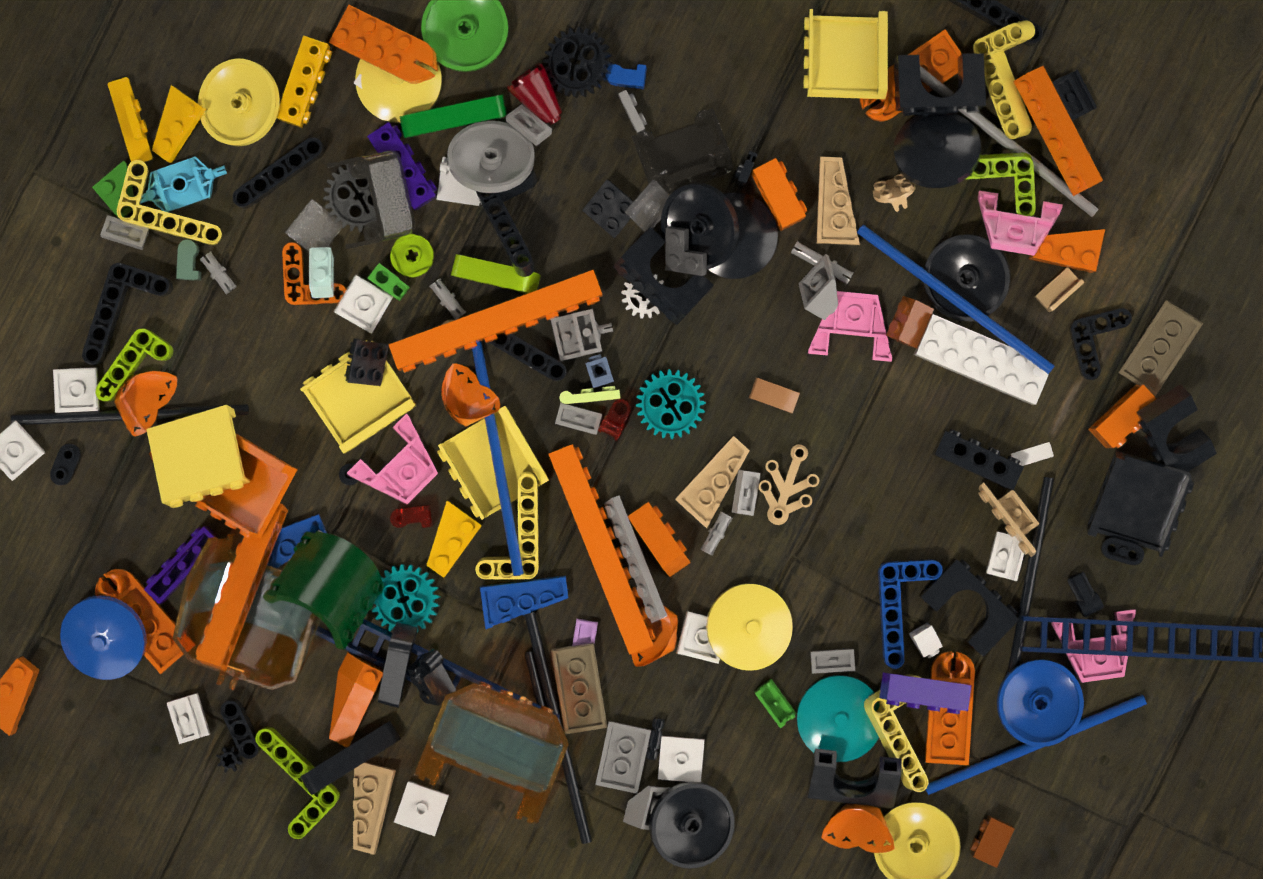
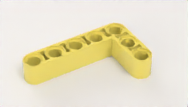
M1028 20L1003 27L978 39L973 45L974 54L984 53L985 83L1004 133L1009 139L1026 136L1032 129L1030 118L1022 97L1013 82L1015 79L1004 51L1034 36V25Z
M134 160L129 164L117 207V215L121 221L208 245H216L221 241L222 233L216 225L140 205L148 177V168L141 160ZM134 166H143L144 173L141 176L133 175L132 169ZM130 186H136L139 189V193L135 197H129L127 189ZM124 207H131L133 209V215L130 218L122 217L121 211ZM147 212H151L155 216L154 221L150 224H146L142 220L143 215ZM167 218H173L176 221L173 229H166L164 227V221ZM190 223L197 226V231L193 235H188L185 232L186 225ZM215 229L218 232V238L213 241L206 238L208 230Z
M523 472L518 479V544L522 566L525 563H532L535 570L528 573L523 569V575L513 576V572L506 573L501 568L504 563L511 564L510 557H483L478 561L475 569L476 574L481 579H531L538 573V479L533 472ZM524 477L532 478L534 481L533 486H523L522 479ZM526 498L534 502V506L530 509L522 505V501ZM525 520H531L534 523V528L526 530L522 523ZM527 541L532 542L535 547L534 550H524L523 543ZM488 563L492 570L489 573H484L480 570V565Z
M911 674L905 675V676L919 677V676L911 675ZM879 690L865 700V711L888 756L902 759L901 781L903 785L910 790L922 792L928 786V778L893 712L904 705L905 702H900L899 706L886 704L887 700L879 698ZM879 701L880 707L875 711L874 704ZM886 720L889 721V727L887 730L884 729V723ZM896 739H898L899 745L896 749H894L893 743ZM905 758H908L909 763L904 767L903 761ZM917 776L918 783L913 786V779Z

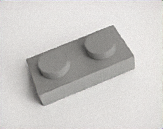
M627 90L619 93V98L637 135L644 132V125L647 122L642 112L638 114L634 107L638 105L632 93L628 94Z
M522 104L506 116V122L536 146L552 134V129Z
M107 215L100 235L102 238L143 250L149 229L125 223L121 219Z
M560 403L555 424L597 435L602 414Z
M738 470L732 513L754 516L760 473Z
M854 649L810 651L812 674L855 671Z

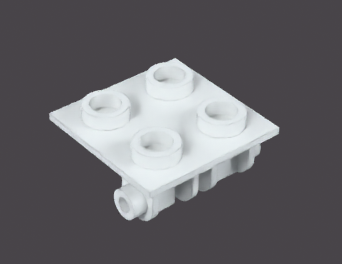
M443 157L440 165L441 172L436 200L479 206L480 202L476 191L463 186L453 177L448 166V158Z

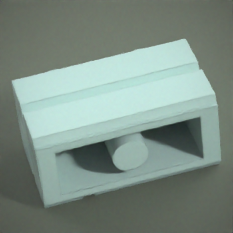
M330 247L309 249V289L312 298L334 297V257Z

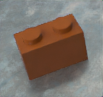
M903 296L889 325L886 336L917 349L934 309L915 299Z
M988 815L987 819L984 818L980 823L979 830L981 832L978 838L973 839L970 845V850H972L970 854L974 858L997 868L1015 828Z

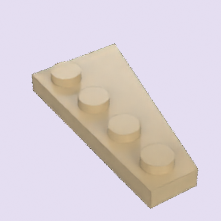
M820 157L816 244L860 245L843 160L840 157Z
M733 436L675 500L707 528L750 450Z
M364 762L354 769L353 849L373 855L376 854L396 770Z

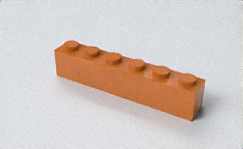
M1044 66L1028 72L1013 81L1072 195L1075 196L1102 182L1103 179Z

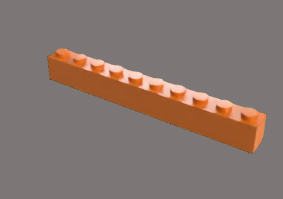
M594 270L394 342L389 344V348L399 371L403 370L404 373L416 369L415 365L423 362L424 365H428L437 361L436 357L444 355L446 358L457 354L456 350L464 347L465 350L476 347L477 342L485 340L487 343L498 339L497 335L505 332L506 335L517 332V328L526 325V328L539 324L538 320L546 317L547 320L554 319L559 316L558 313L566 310L567 313L578 310V305L587 302V305L595 304L600 301L599 298L602 297V292Z
M572 444L549 453L629 655L653 646V640L656 639L652 627L647 628L645 620L648 617L644 607L639 608L636 600L640 599L636 587L631 588L628 580L632 579L628 568H623L620 560L624 558L620 548H615L612 540L616 539L612 528H607L604 520L608 518L604 508L598 507L596 500L599 499L596 488H591L588 482L591 479L588 468H583L580 460L583 459L579 447L575 448Z

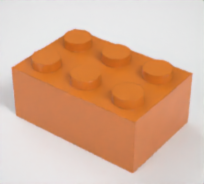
M775 158L754 169L751 175L777 226L782 231L803 220L806 217L807 208L802 199L798 201L795 195L797 189L793 181L788 182L785 176L787 170L783 162H778Z
M1143 384L1134 385L1088 430L1105 448H1119L1127 441L1125 437L1129 433H1135L1140 429L1137 423L1140 419L1136 412L1157 398Z

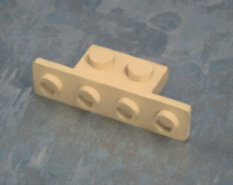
M982 483L979 486V496L985 503L989 502L993 507L992 512L998 520L1002 519L1007 525L1005 526L1006 531L1011 537L1015 536L1020 542L1018 546L1025 555L1028 553L1030 557L1035 555L1036 550L1025 535L1037 527L1039 522L1014 490H1011L997 500L985 483Z

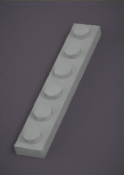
M620 496L611 498L604 503L605 513L612 522L613 533L620 542L621 553L627 560L629 573L634 578L637 585V593L645 605V613L650 618L651 623L667 617V613Z

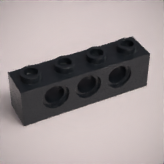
M950 429L949 432H942L933 455L1009 490H1014L1024 468L1019 465L1020 460L1008 456L1007 459L999 456L1000 451L992 447L986 450L980 447L981 442L969 438L968 441L960 438L962 434L953 429ZM958 443H961L965 448L961 456L956 455L954 452V447ZM978 452L984 455V461L980 465L974 462V455ZM998 461L1004 466L1003 471L999 474L995 473L993 469L994 464Z

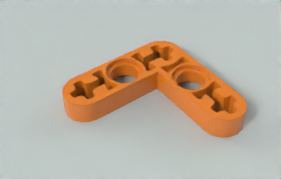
M296 243L286 244L282 251L284 296L286 301L292 305L339 303L343 295H340V299H336V296L330 297L329 300L321 298L317 301L311 298L309 285H305L303 250ZM292 246H294L295 250H298V254H295L294 259L295 262L299 261V265H287V261L292 262L291 255L287 254V251H290ZM291 268H297L300 272L296 280H291L288 277V271ZM300 282L301 286H296V292L301 295L294 302L293 298L289 297V294L293 293V286L288 287V283L296 284ZM334 283V291L339 287V290L345 293L347 290L345 286Z

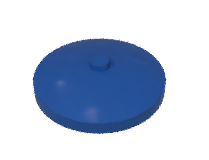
M92 596L81 600L69 610L61 625V645L66 657L79 671L96 679L111 680L125 676L138 665L146 650L147 637L142 620L129 605L113 597Z
M1031 660L1016 666L1004 678L998 691L997 710L1004 728L1015 739L1031 746H1051L1065 740L1077 728L1083 714L1084 699L1080 684L1067 668L1052 661Z

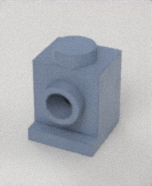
M601 354L590 357L589 362L585 363L593 388L614 382L606 357L602 358ZM598 366L603 368L601 375L595 373V369Z

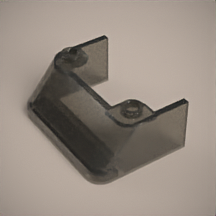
M387 150L327 164V168L348 164L349 172L354 178H368L377 217L376 221L365 225L363 230L365 239L345 245L346 249L407 236L415 230L416 224L401 157L396 151Z

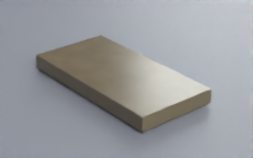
M1166 300L1119 373L1137 385L1143 384L1156 396L1204 323Z
M594 642L551 649L565 734L607 728Z

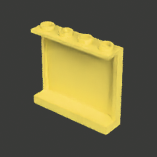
M810 9L809 17L804 19V30H808V36L804 37V49L808 50V56H804V69H808V75H804L803 88H807V97L886 99L888 90V12L879 11L878 18L813 16V9Z
M350 352L339 358L340 363L334 367L330 364L321 370L322 375L316 379L312 376L303 382L304 387L301 388V391L305 393L340 445L339 448L343 454L349 452L417 406L387 360L381 386L355 384L345 381L346 377L344 374H346L347 365L350 366V364H347V361L352 360L348 355H353Z
M224 405L146 429L163 504L176 508L182 506L183 502L200 501L203 499V496L210 494L211 496L224 493L223 490L230 488L232 490L244 487L243 484L250 483V479L244 475L232 418L236 417L233 408Z
M504 406L495 412L510 500L513 502L518 499V479L523 472H533L537 476L538 487L549 481V478L509 410ZM484 418L444 443L439 444L440 450L437 451L442 461L449 463L451 468L448 471L453 480L458 479L462 485L459 490L465 499L469 498L473 505L470 508L476 518L480 516L482 520L501 509ZM524 477L522 484L525 487H531L534 481L530 477Z

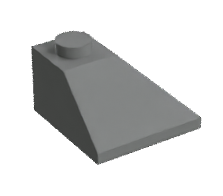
M825 254L798 283L804 308L823 320L830 314H833L838 307L836 281L830 258Z
M647 786L628 801L623 822L640 829L649 830L650 817L655 804L671 788Z

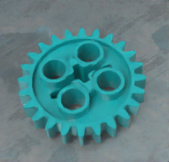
M668 369L667 375L664 376L663 372L659 371V378L652 374V382L645 380L648 387H640L644 394L637 396L638 399L642 400V403L636 404V407L642 408V411L637 413V415H644L645 418L641 423H649L647 430H650L652 427L655 428L654 435L660 431L662 432V438H665L667 433L670 434L671 439L674 438V433H677L681 438L683 430L690 434L688 427L697 428L694 423L695 420L702 421L698 413H705L703 409H700V405H704L706 402L700 401L699 398L704 393L697 392L701 387L700 385H692L695 378L690 381L687 380L688 373L680 377L679 370H677L675 375H672L671 370ZM672 383L680 386V393L676 396L670 395L668 392V386ZM660 388L665 390L671 401L676 400L677 403L674 406L682 417L681 421L677 419L671 408H665L667 401L661 394ZM652 395H659L662 398V404L659 407H653L650 404V397ZM684 401L689 402L692 406V410L688 414L682 413L679 409L680 404ZM664 413L673 415L674 421L671 425H664L662 423L661 417Z
M400 565V571H398L396 566L392 567V573L388 570L384 571L386 577H381L384 588L374 602L376 607L371 611L379 613L375 619H383L382 627L389 624L388 631L394 630L396 622L416 627L420 626L422 629H425V621L433 622L429 616L437 615L433 607H440L438 603H435V599L440 598V596L434 595V592L439 588L431 586L435 580H427L428 572L421 575L422 568L418 567L414 572L413 565H409L407 570L405 565ZM409 580L416 582V589L413 592L407 589ZM398 581H400L402 584L403 593L400 587L398 586ZM390 587L396 590V596L393 599L387 596V590ZM404 596H409V600H407V605L406 603H401V599H403ZM417 600L423 603V609L420 612L414 609V603ZM407 606L409 607V610H410L411 613H412V617H411V618H410L409 615H408L409 613H408ZM397 607L403 610L401 619H397L394 616V610Z

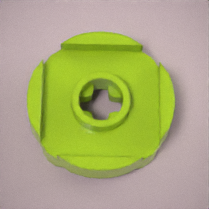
M407 234L396 240L392 247L390 258L396 271L406 277L414 278L424 275L432 267L434 251L431 244L423 237ZM412 250L414 253L418 252V256L416 257V261L412 262L411 259L407 260L406 256L409 255L408 251Z

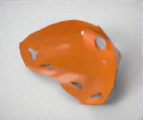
M452 364L442 383V399L444 406L447 405L445 407L447 412L455 421L461 425L468 426L499 411L500 400L497 395L488 387L480 385L477 376L468 367L460 364ZM456 369H457L459 372H463L464 374H460V375L458 376V375H457V372H456ZM483 393H485L487 397H490V399L485 400Z
M160 371L138 373L132 375L119 389L114 402L127 429L133 436L146 433V429L151 428L154 424L158 409L166 405L175 393L177 387L176 376ZM171 380V383L169 384L170 388L168 389L166 382H169ZM165 394V396L162 397L161 401H159V395ZM150 414V417L147 418V422H145L144 417ZM134 427H140V428H141V429H137L136 431H134Z
M642 598L638 599L639 608L644 607L645 609ZM665 606L667 617L651 623L650 618L645 620L647 628L652 627L656 639L653 640V646L632 654L635 667L645 666L674 651L676 647L678 618L675 613ZM638 653H639L641 656H643V658L641 659L640 662H639L640 657L638 656Z
M845 804L830 819L821 837L826 842L844 849L859 846L865 851L872 853L890 852L895 849L892 835L881 810L878 807L869 805ZM833 832L835 839L832 836H828V834ZM847 836L848 839H850L851 841L849 842V841H847V840H845V841H842V840L845 839V837ZM873 840L876 846H874L873 844H867V842ZM886 840L891 844V845H888V844H887L886 846H883V844H885Z

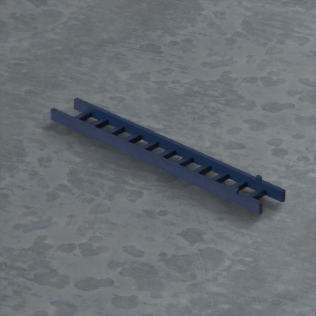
M1021 616V621L1041 622L1040 647H1020V651L1263 662V658H1259V652H1262L1263 638H1260V632H1263L1262 627ZM1048 622L1062 623L1061 648H1047ZM1069 623L1084 624L1083 649H1068ZM1090 624L1105 625L1104 650H1089ZM1112 625L1127 626L1126 651H1111ZM1133 626L1147 627L1146 652H1132ZM1154 627L1168 628L1167 653H1153ZM1175 628L1190 629L1189 654H1174ZM1196 629L1211 630L1210 655H1195ZM1218 630L1232 631L1231 656H1217ZM1239 631L1253 632L1252 657H1238Z
M364 619L362 625L359 626V631L353 643L349 642L345 649L384 668L386 659L377 654L384 639L390 641L392 632ZM319 626L315 627L313 634L335 644L331 632ZM365 630L380 636L373 652L358 646ZM414 644L411 652L418 655L417 659H419L424 653L429 651ZM444 659L443 667L456 674L453 681L455 689L461 677L476 684L469 700L454 692L447 700L514 732L518 737L522 736L545 747L548 739L532 732V729L539 715L554 723H557L560 715ZM407 670L406 680L411 682L410 674ZM481 687L495 693L488 709L473 703ZM500 696L515 703L507 719L493 712ZM519 706L526 708L530 713L534 712L527 728L512 722Z

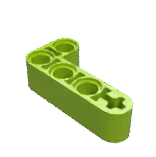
M458 254L455 255L451 276L507 288L525 294L538 289L541 276L533 272L530 276L522 277L516 273L512 266Z
M148 329L136 330L97 385L95 391L97 398L102 401L115 400L119 389L135 373L147 354L156 360L166 361L173 355L172 346ZM142 333H147L149 341L142 345L139 337ZM161 345H164L167 349L166 355L163 357L157 354V349ZM133 350L137 358L134 362H129L127 354ZM119 368L124 371V377L121 380H117L115 377V371ZM104 388H110V389H109V392L111 393L110 396H108V395L104 396L105 393H106V392L103 390Z

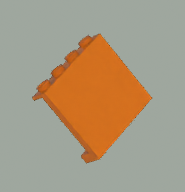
M236 434L244 475L250 479V483L243 484L244 487L232 490L230 488L223 490L224 493L211 496L210 494L203 496L202 500L196 501L195 506L206 512L210 510V515L220 521L223 518L226 520L224 524L235 530L239 528L241 535L249 539L252 536L261 539L298 469Z

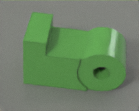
M378 263L367 278L399 301L410 289L408 285L380 263Z

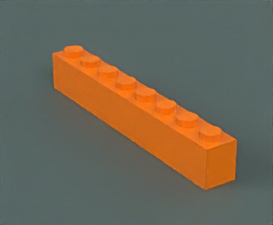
M283 504L278 505L261 539L254 536L249 539L244 536L242 543L238 544L236 548L237 556L234 563L232 562L229 566V576L226 583L224 582L220 589V599L213 607V617L211 622L205 627L204 640L196 650V659L202 664L226 671L286 518L288 509Z

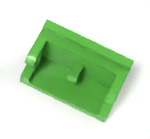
M772 679L754 691L780 728L787 721L795 718L797 713Z

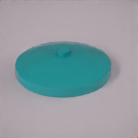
M845 675L829 676L809 687L802 696L797 710L798 731L806 746L813 753L815 748L837 751L836 762L852 761L871 750L879 738L864 708L865 700L874 694L871 688L862 681ZM879 701L874 704L875 711L880 707Z

